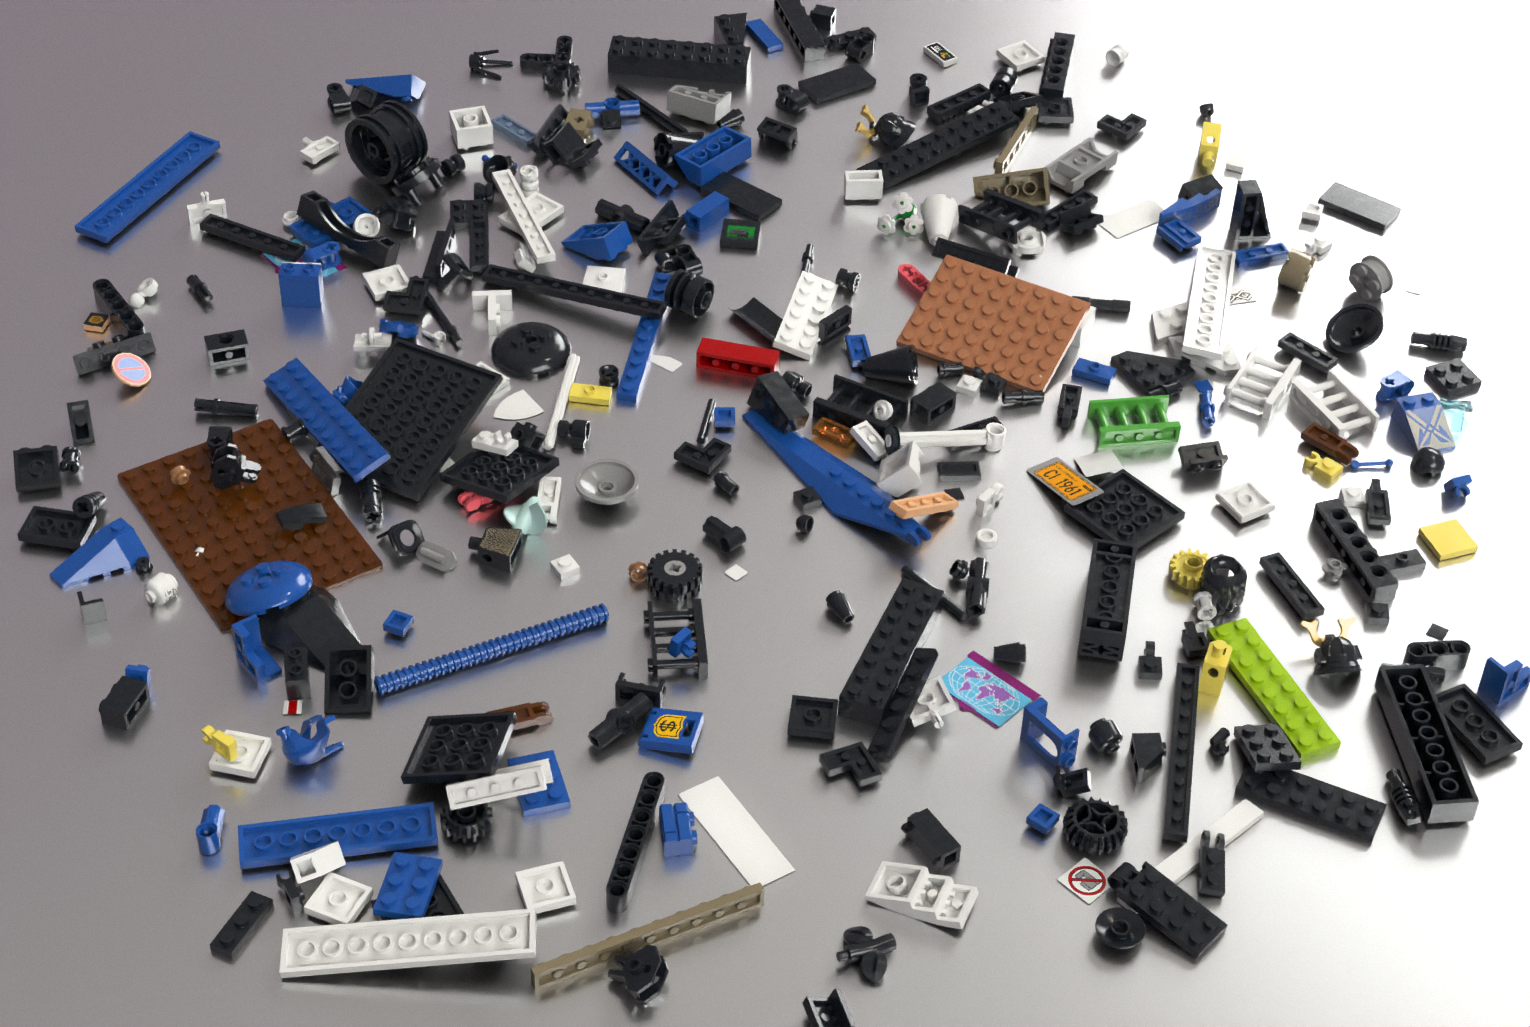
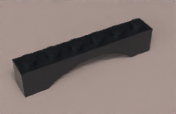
M314 190L301 195L296 215L303 218L304 221L316 226L320 231L332 236L333 239L340 241L349 249L361 254L363 258L369 259L380 268L396 264L400 243L387 235L372 237L354 231L338 217L328 199Z

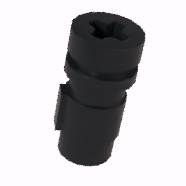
M364 480L359 485L364 517L367 522L376 523L381 520V514L383 513L381 486L377 480Z
M99 491L82 495L73 502V512L80 518L90 517L105 505L106 497Z

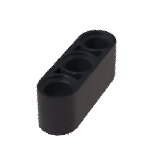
M1463 640L1412 642L1406 648L1403 663L1428 664L1434 667L1445 668V671L1461 670L1466 667L1471 646Z

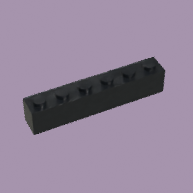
M774 0V10L804 62L824 60L827 45L823 42L821 34L817 32L815 24L811 22L810 15H807L805 7L801 5L800 0Z

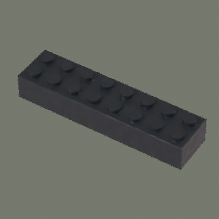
M618 35L612 37L608 51V72L747 84L751 47Z
M902 578L839 695L838 715L875 727L879 726L915 648L923 647L942 610L943 590Z
M1424 664L1379 667L1374 687L1427 824L1473 821L1479 805V799Z

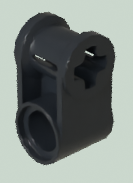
M862 33L847 45L845 55L853 57L862 63L874 53V35Z
M339 83L327 85V92L329 94L327 103L332 113L339 114L351 111V100L343 86Z
M787 84L777 86L778 98L775 104L778 107L797 114L810 104L807 94Z
M209 427L207 445L210 447L208 454L210 461H212L217 448L227 443L232 444V427Z

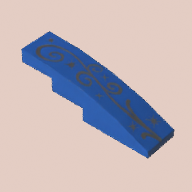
M1214 189L1206 196L1198 193L1190 200L1180 198L1160 212L1158 226L1162 227L1164 223L1176 218L1183 223H1187L1208 214L1219 207L1222 191Z

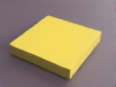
M1457 519L1420 527L1418 530L1420 537L1439 561L1474 553L1478 550V545Z

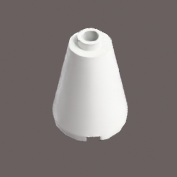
M945 194L927 196L925 201L921 203L920 211L929 242L935 246L938 237L946 240L949 239L958 212V206L954 198H946Z

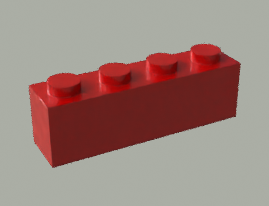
M702 337L696 352V367L757 378V376L778 371L780 367V351Z

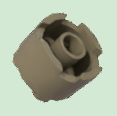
M1291 248L1287 254L1289 258L1282 265L1277 283L1303 292L1305 285L1309 282L1312 274L1310 272L1317 261V257Z

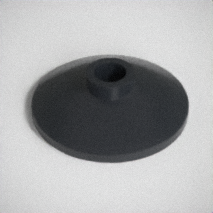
M1109 908L1099 914L1095 923L1098 937L1105 944L1114 948L1128 949L1135 947L1145 936V924L1141 917L1126 908Z

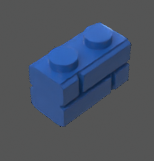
M686 802L675 803L674 805L661 804L659 806V824L664 856L692 855L693 845L698 843L697 831L691 829V826H695L694 812H689Z

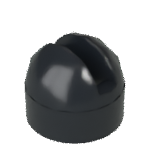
M1213 103L1199 106L1201 115L1204 117L1213 115Z
M802 515L796 519L798 530L809 533L812 530L814 524L812 516Z

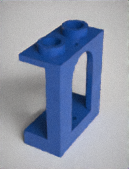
M1041 697L1024 707L1020 739L1055 771L1056 766L1061 765L1062 769L1069 768L1076 760L1080 730L1077 728L1067 735L1064 734L1046 718L1048 702ZM1044 733L1055 744L1057 756L1050 754L1035 739Z

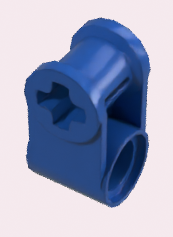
M329 241L314 248H309L302 256L305 263H321L322 271L336 267L342 262L341 256H339L340 245L335 241Z
M1396 370L1381 378V387L1377 391L1376 398L1381 402L1390 403L1395 398L1408 395L1414 388L1415 382L1401 371Z

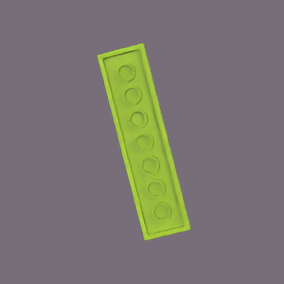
M1246 617L1207 629L1206 636L1209 640H1223L1233 648L1230 668L1271 723L1278 724L1300 760L1340 748L1341 741Z

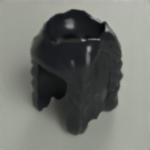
M1224 554L1211 557L1206 561L1200 577L1199 592L1207 591L1211 595L1215 592L1219 593L1216 603V616L1223 615L1225 610L1230 612L1235 608V605L1238 606L1243 603L1247 571L1242 563L1234 557ZM1229 570L1233 572L1234 576H1228Z

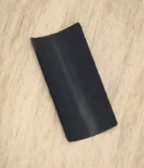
M754 297L743 307L736 310L730 309L774 343L783 319Z

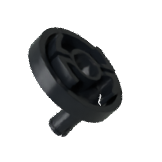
M428 156L423 162L415 166L412 164L393 180L394 184L391 190L396 196L406 195L415 207H419L425 201L418 194L415 187L427 178L435 189L444 185L445 181L437 172L442 163L437 156L431 158Z

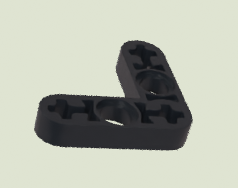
M566 35L558 37L555 54H522L520 56V66L524 69L543 70V67H546V64H552V61L558 63L559 60H562V62L567 60L568 63H571L572 38Z

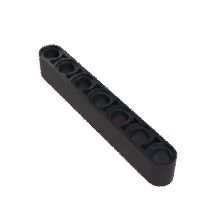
M649 772L643 777L606 886V906L610 912L622 913L629 906L659 815V806L664 800L665 778L659 772Z

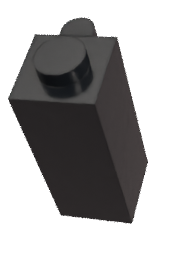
M928 808L911 814L907 818V822L901 826V830L926 855L934 868L942 871L959 862L961 845Z

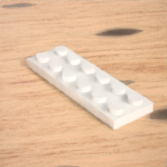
M802 271L774 340L773 347L809 361L818 340L819 321L826 318L838 284Z

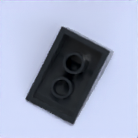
M372 645L325 647V715L371 713L375 677V652Z

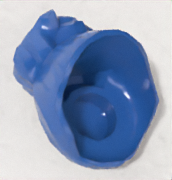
M346 376L343 384L333 390L332 395L346 407L363 382Z

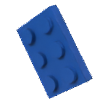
M554 750L507 759L508 767L549 759L554 782L547 783V789L544 791L517 796L523 817L571 808L570 799Z
M394 852L374 904L373 915L394 919L425 917L443 867L442 859Z

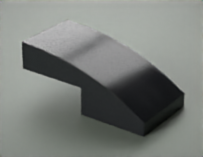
M321 503L297 505L281 510L276 514L282 529L303 530L305 523L325 524L327 520V515Z

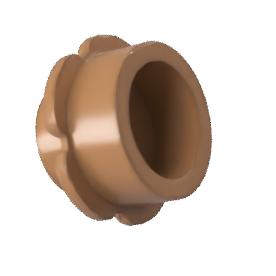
M182 465L172 469L170 472L172 483L178 485L187 483L191 474L190 470Z
M644 562L632 563L628 568L629 575L633 581L642 582L646 580L648 566Z

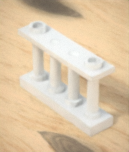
M1256 345L1253 351H1249L1245 363L1231 383L1226 384L1223 395H1225L1224 404L1228 405L1233 396L1261 406V409H1263L1262 418L1269 420L1291 388L1292 382L1299 376L1302 360L1294 358L1290 365L1287 364L1285 366L1260 357L1261 346ZM1255 364H1259L1281 372L1283 375L1276 376L1253 367ZM1248 375H1252L1274 383L1276 386L1269 387L1246 378ZM1241 385L1267 394L1268 398L1255 396L1239 390Z
M1333 369L1328 371L1326 382L1308 388L1300 380L1292 382L1289 398L1318 425L1343 439L1347 430L1365 425L1372 433L1377 431L1380 416ZM1328 389L1334 394L1322 399H1318L1314 395ZM1339 401L1346 406L1334 411H1330L1326 407V405ZM1353 413L1358 418L1346 423H1342L1338 419V417Z
M547 758L497 769L495 775L464 782H455V784L445 787L450 809L455 810L544 791L547 789L546 784L554 781L549 759Z

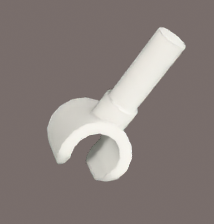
M425 330L421 332L422 335L431 338L435 346H439L441 341L445 342L446 334L442 331H437L434 334Z

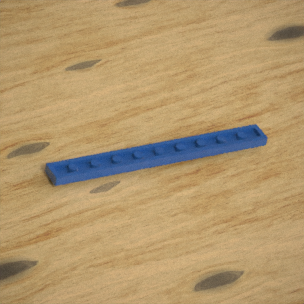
M655 272L647 298L664 302L665 290L673 274ZM641 316L617 390L616 400L637 403L662 317L660 320Z

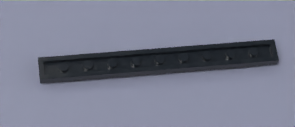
M492 264L482 274V281L656 320H660L667 310V302Z
M1177 663L1162 839L1187 843L1200 666Z

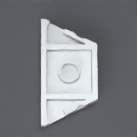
M1183 302L1152 312L1151 321L1153 332L1156 336V345L1166 343L1168 337L1184 336L1188 303Z

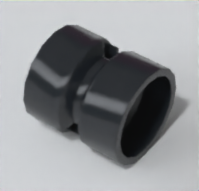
M1010 67L998 69L989 85L991 94L996 98L1010 95L1018 81L1017 73Z

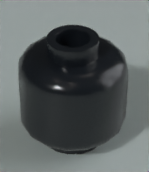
M1101 718L1091 724L1088 737L1098 752L1112 754L1120 748L1119 744L1123 739V735L1113 720Z

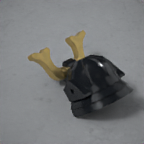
M867 104L862 106L860 114L869 121V130L860 121L856 124L855 132H860L868 138L878 134V140H883L894 151L909 139L915 130L916 124L905 120L904 116L893 112L882 115L877 122L870 113Z
M1354 617L1347 620L1343 618L1337 620L1340 626V634L1337 637L1334 634L1325 635V638H1320L1316 632L1317 620H1313L1310 623L1300 622V625L1308 631L1313 644L1320 647L1314 651V661L1317 663L1314 667V675L1364 671L1358 661L1363 660L1358 645H1353L1347 639L1348 629L1356 620Z

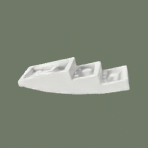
M882 861L865 894V899L913 919L962 930L979 893L977 887L954 884L950 876L929 874L928 868L925 866Z

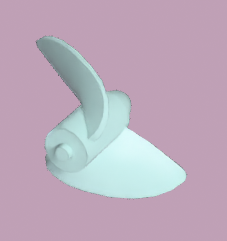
M536 496L530 497L526 503L509 505L504 508L503 514L512 525L511 528L522 529L523 535H537L545 531L547 516Z

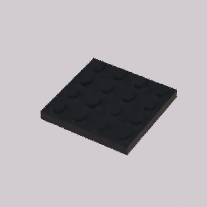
M518 445L519 447L508 456L474 449L440 473V481L507 504L560 465L559 458Z
M1124 469L1096 485L1104 493L1075 506L1067 503L1064 509L1066 513L1104 540L1137 544V549L1183 520L1186 513Z
M515 711L428 716L401 775L403 784L464 782L495 775L517 721Z

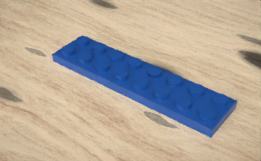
M429 802L238 825L240 868L247 869L288 864L291 857L336 841L339 842L344 857L438 845L434 803Z

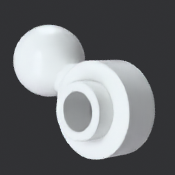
M151 277L145 279L138 286V293H134L129 297L130 306L132 308L142 307L145 303L144 298L147 296L151 297L157 292L158 283Z

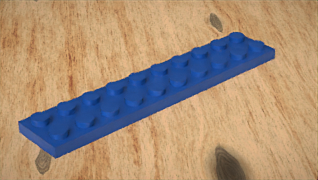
M189 131L75 225V231L104 243L109 242L220 149V141Z
M297 357L263 380L270 391L295 418H300L304 422L308 432L356 483L391 459L388 452Z

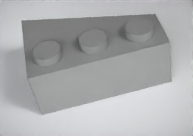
M675 85L668 90L666 110L673 112L675 115L687 116L692 120L698 119L706 124H715L730 112L732 92H726V95L717 94L715 90L709 89V92L698 91L697 87Z

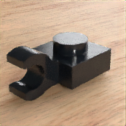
M974 367L971 372L975 374L973 377L983 380L980 389L999 396L1007 385L1006 379L991 372L986 375L980 367Z
M1193 621L1184 622L1186 629L1182 630L1181 642L1187 656L1206 655L1209 643L1204 632L1197 633Z
M1146 641L1144 656H1139L1138 658L1139 679L1161 680L1163 674L1162 657H1155V641Z
M290 869L288 870V879H282L280 874H277L276 880L278 887L283 890L285 899L295 915L303 912L302 901L305 900V896L301 886L296 887V877L294 871Z

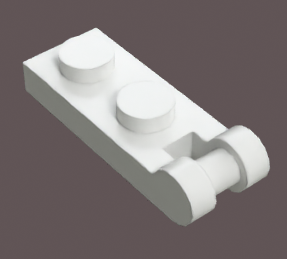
M544 476L539 482L537 498L544 511L550 512L545 513L547 522H550V524H557L562 477Z

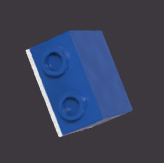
M281 262L278 277L282 306L321 308L324 298L321 263Z

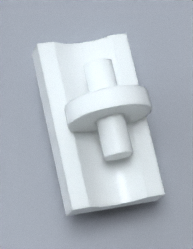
M370 327L369 333L355 334L354 351L358 352L359 357L365 358L370 356V352H377V356L381 358L392 343V335L375 333V328Z

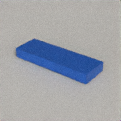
M761 18L747 22V30L768 53L783 49L784 44Z
M1282 242L1235 251V264L1238 268L1289 258L1287 256L1289 250Z

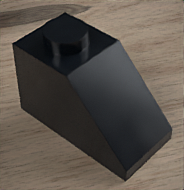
M83 400L67 403L73 445L94 442L89 401Z
M1132 733L1129 750L1136 784H1142L1161 766L1162 756H1166V743L1162 742L1160 733Z

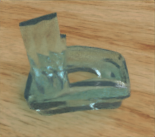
M1441 397L1439 402L1442 404V407L1454 411L1450 424L1451 432H1462L1465 413H1470L1474 410L1472 402L1453 401Z

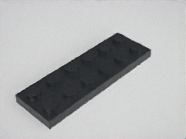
M1249 760L1235 789L1236 794L1371 843L1387 806L1385 803L1293 770L1255 772Z

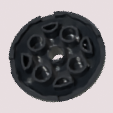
M524 322L512 325L497 335L491 347V356L495 360L496 366L504 372L518 377L534 378L538 377L537 374L546 372L552 374L563 368L567 363L568 357L571 356V344L562 331L549 324Z

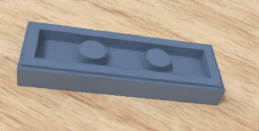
M504 114L491 120L494 129L522 146L530 147L529 143L536 135L535 132Z

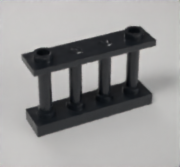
M989 188L983 191L984 202L971 209L961 204L958 205L960 223L1012 244H1017V232L1028 225L1037 229L1045 227V211L1043 209ZM985 209L992 210L987 214L981 213ZM1000 214L1005 215V217H1003L1000 220L995 218ZM1013 220L1020 221L1015 225L1009 224Z
M940 237L937 239L932 254L933 257L944 260L946 255H950L1015 278L1019 267L1010 265L1011 260Z
M835 374L833 393L827 400L816 397L813 401L812 417L847 430H851L853 426L867 420L884 440L886 427L891 424L892 419L896 415L904 418L907 417L909 400ZM841 395L851 398L845 407L835 403ZM879 400H886L893 407L892 416L885 421L872 417L874 405ZM859 402L869 405L864 413L853 410Z
M692 599V608H688V611L653 612L652 601H647V610H643L644 624H648L651 658H648L647 662L648 672L653 674V681H658V669L693 668L698 670L699 679H708V657L701 599ZM688 620L693 622L687 628L692 631L691 638H694L693 641L696 643V646L692 649L695 651L694 654L696 656H693V659L657 660V653L669 652L670 643L656 644L655 637L675 636L684 627L654 628V621Z

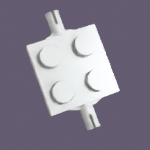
M941 676L926 681L910 715V720L914 727L932 720L935 728L939 729L938 722L941 727L944 725L941 716L957 710Z

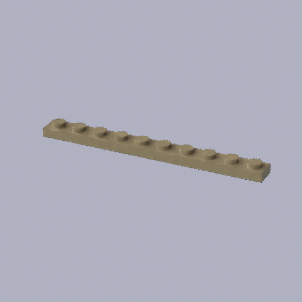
M760 882L749 885L730 894H724L714 900L702 902L687 910L678 911L663 919H657L647 925L633 928L620 935L611 936L596 944L587 945L569 954H563L553 960L541 962L530 968L531 984L534 990L537 991L614 962L615 955L628 956L629 953L634 954L646 945L656 946L763 906L765 889Z

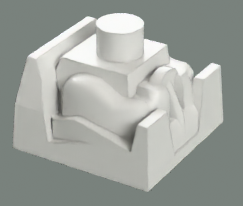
M914 441L882 459L876 485L884 492L897 498L911 489H916L921 484L918 458L923 456L924 453Z

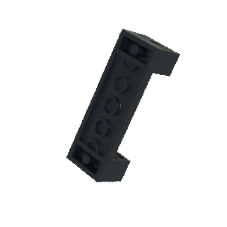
M1094 538L1077 651L1078 655L1122 661L1127 634L1137 544Z

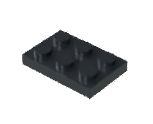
M33 506L17 534L18 540L78 549L88 539L97 522L95 514L87 518H80L73 511Z
M1278 724L1234 726L1233 735L1255 772L1300 770L1302 761Z

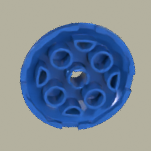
M280 560L259 563L239 575L230 584L225 593L226 607L231 613L240 616L266 614V609L276 606L282 609L307 593L313 583L312 574L306 566L294 561Z

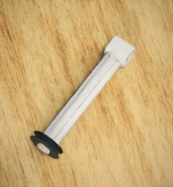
M989 423L983 430L899 432L896 425L892 427L888 425L885 430L884 443L888 456L911 441H914L919 448L983 445L985 449L996 452L1002 449L1006 428L999 423Z

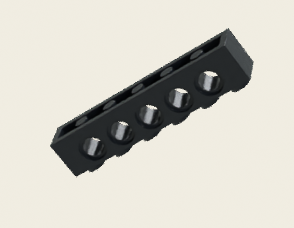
M1055 32L1054 39L1050 38L1041 85L1039 87L1040 95L1044 97H1064L1074 50V34Z
M1339 498L1316 503L1312 517L1313 521L1342 563L1347 564L1348 572L1368 601L1379 603L1395 599L1396 591L1399 587L1397 578L1392 575L1387 564L1382 561L1377 550L1373 548L1367 536L1358 527L1356 520L1351 517L1347 507L1342 504Z

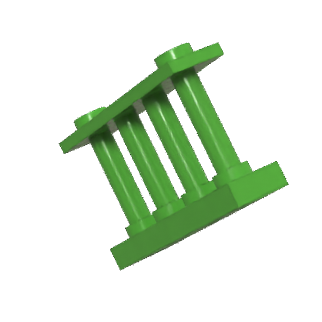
M1169 395L1089 400L1087 417L1088 419L1098 418L1101 426L1097 436L1098 448L1178 442L1181 430L1180 422H1169L1166 415ZM1146 414H1157L1160 422L1149 423ZM1137 415L1140 424L1129 425L1126 416ZM1106 417H1118L1120 425L1109 426Z

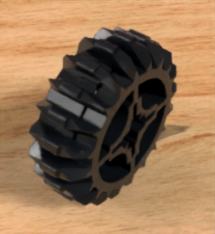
M1091 796L1089 801L1084 798L1079 802L1074 801L1072 807H1068L1063 818V834L1066 835V841L1071 842L1072 848L1079 847L1080 852L1088 851L1089 856L1092 852H1096L1100 856L1102 852L1109 855L1112 850L1117 851L1119 846H1122L1125 842V837L1128 833V822L1124 811H1119L1118 805L1112 806L1110 800L1103 802L1102 798L1094 800Z

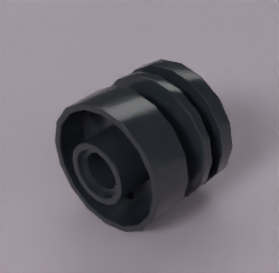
M679 269L672 275L667 284L664 302H667V306L679 312L683 311V313L696 319L701 318L713 300L714 283L704 277L696 276L692 272Z

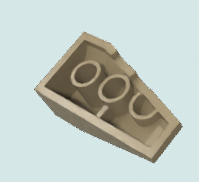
M1046 167L973 177L975 196L983 197V191L989 188L1033 206L1051 204L1049 177Z

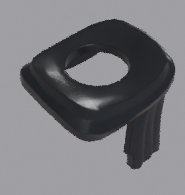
M452 252L444 254L443 261L450 268V271L439 279L436 284L437 287L444 291L459 275L467 278L469 281L473 280L474 274L468 269L459 255Z
M406 520L393 525L388 531L377 536V539L388 535L397 556L410 555L417 551L421 543L425 542L421 529L414 520ZM403 530H409L414 535V543L411 546H406L402 543L400 534Z

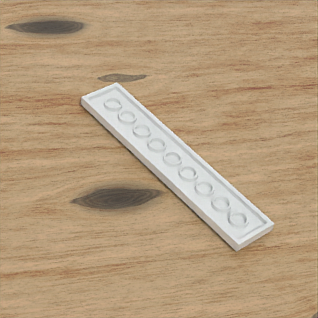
M1204 244L1198 245L1181 352L1221 361L1236 258L1235 251Z
M533 908L283 929L279 974L281 978L536 958V911Z

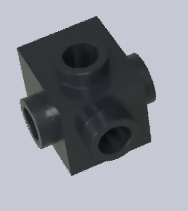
M528 421L525 424L516 422L510 432L512 439L518 440V445L539 451L546 435L536 430V425Z

